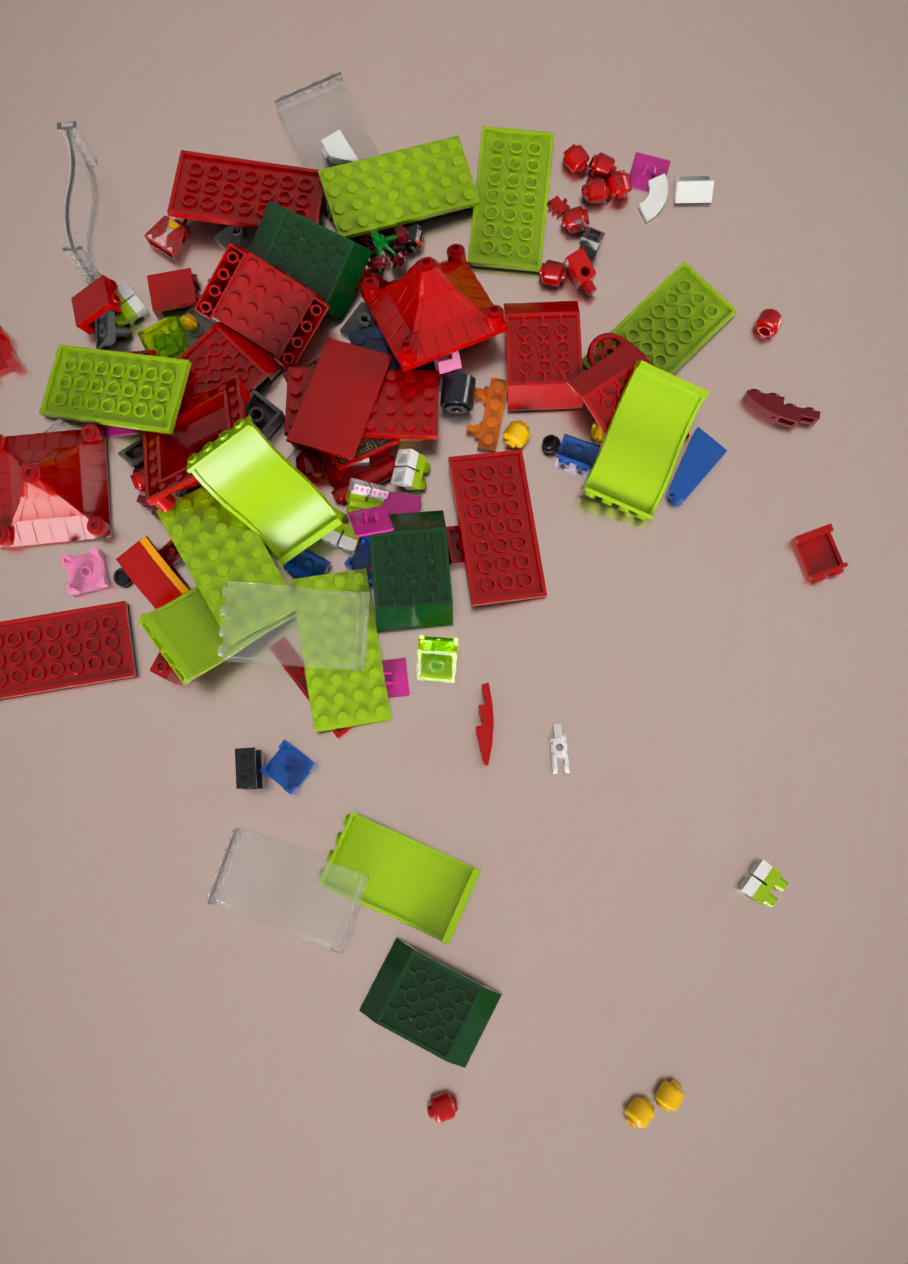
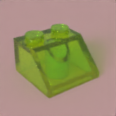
M178 316L166 317L137 333L145 350L154 349L157 351V356L174 358L185 352V331Z
M419 637L417 680L455 683L457 638Z

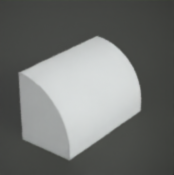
M675 175V203H712L714 186L712 175Z

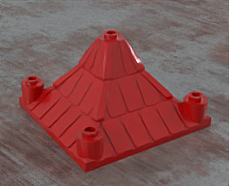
M460 244L450 245L446 251L447 260L441 263L428 256L418 260L399 279L380 285L377 278L367 277L361 283V296L403 372L508 331V325L504 320L503 308L492 303L467 263L465 249Z
M239 373L183 401L180 405L172 435L143 431L146 502L150 506L154 504L162 512L170 511L174 508L176 502L175 497L171 493L202 485L192 473L187 472V460L192 454H198L202 451L208 442H214L218 439V436L224 430H230L234 427L236 421L246 418L245 405L250 401L251 392L243 384Z
M86 424L81 430L17 436H3L0 434V549L112 538L104 427Z

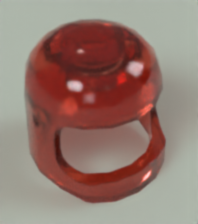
M306 450L296 457V468L312 483L323 482L327 479L326 469H322L319 466L322 462V456L317 451ZM316 472L321 473L322 475L319 477H314L312 473Z

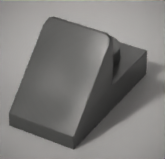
M588 226L580 239L579 249L583 247L587 256L595 258L605 233Z
M143 437L118 452V455L134 468L141 467L144 462Z

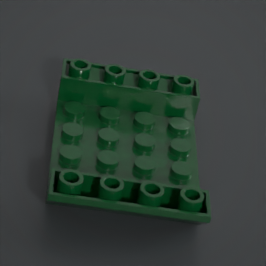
M271 201L267 205L249 248V251L316 292L330 306L326 313L341 320L344 318L372 254V250Z
M443 510L388 514L394 531L369 535L377 631L453 624L452 588Z
M396 938L359 1011L376 1024L446 1062L465 1068L502 994L486 985L483 986L415 950L410 944Z

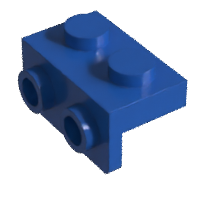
M564 434L556 458H559V462L567 465L570 463L576 464V468L580 470H591L600 446Z
M305 549L289 560L284 569L294 577H311L326 574L331 562Z

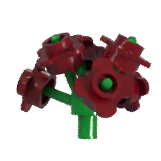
M401 224L398 228L394 229V232H389L385 237L377 231L360 235L362 246L372 250L376 249V253L370 256V261L367 263L368 267L382 272L390 266V262L382 255V250L385 249L392 254L390 261L394 264L393 268H396L397 265L400 267L405 264L407 250L401 251L398 249L396 251L398 246H401L402 242L406 244L407 239H409V232L406 227L403 228Z

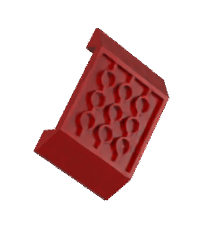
M229 243L194 310L210 320L213 317L277 356L276 361L288 368L295 367L330 306L316 292L255 253Z
M578 302L503 303L504 320L508 325V331L505 332L508 411L583 408V400L581 398L577 399L567 384L583 373Z
M215 323L178 358L189 360L192 363L181 403L237 373L242 377L243 384L251 392L266 378L271 381L284 368L261 346L224 323Z
M630 341L567 383L575 397L583 400L605 435L624 388L634 370L633 367L636 360H642L651 364L646 355Z

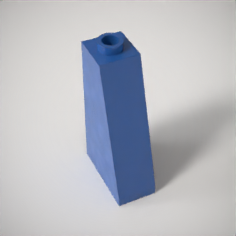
M699 427L694 431L667 491L669 499L676 504L682 505L727 452L723 446Z

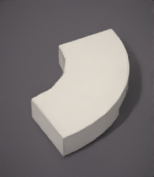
M665 173L648 181L649 194L645 201L639 204V209L646 223L660 213L666 202L668 181Z

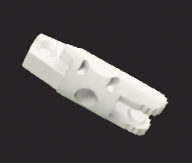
M561 723L553 724L554 734H549L552 773H558L557 759H564L565 773H570L567 733H562ZM556 746H561L562 751H558Z

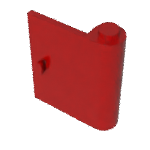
M388 448L370 456V466H349L344 468L345 472L342 481H334V485H331L334 490L331 494L336 502L340 501V503L346 501L345 498L351 478L380 484L392 478L394 467H396V460ZM319 452L315 454L321 467L332 464V458L328 453Z

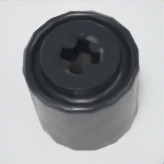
M464 373L445 374L442 378L441 408L456 414L472 411L474 408L476 379Z

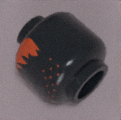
M410 223L405 226L409 232V239H407L406 244L402 242L401 247L407 250L408 253H415V251L422 249L425 233L420 225Z

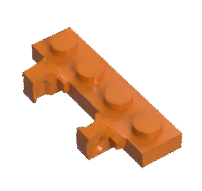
M491 377L490 386H485L484 389L475 388V397L481 398V400H484L483 404H486L483 421L479 422V425H470L468 423L466 428L467 434H473L475 439H479L477 450L496 452L507 397V380Z

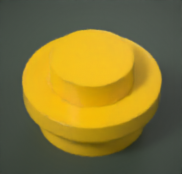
M187 313L180 318L184 329L188 331H195L197 329L198 320L192 314Z

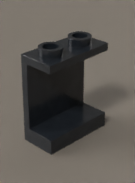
M255 747L235 749L236 789H264L263 773L260 771L263 767L262 750H255Z

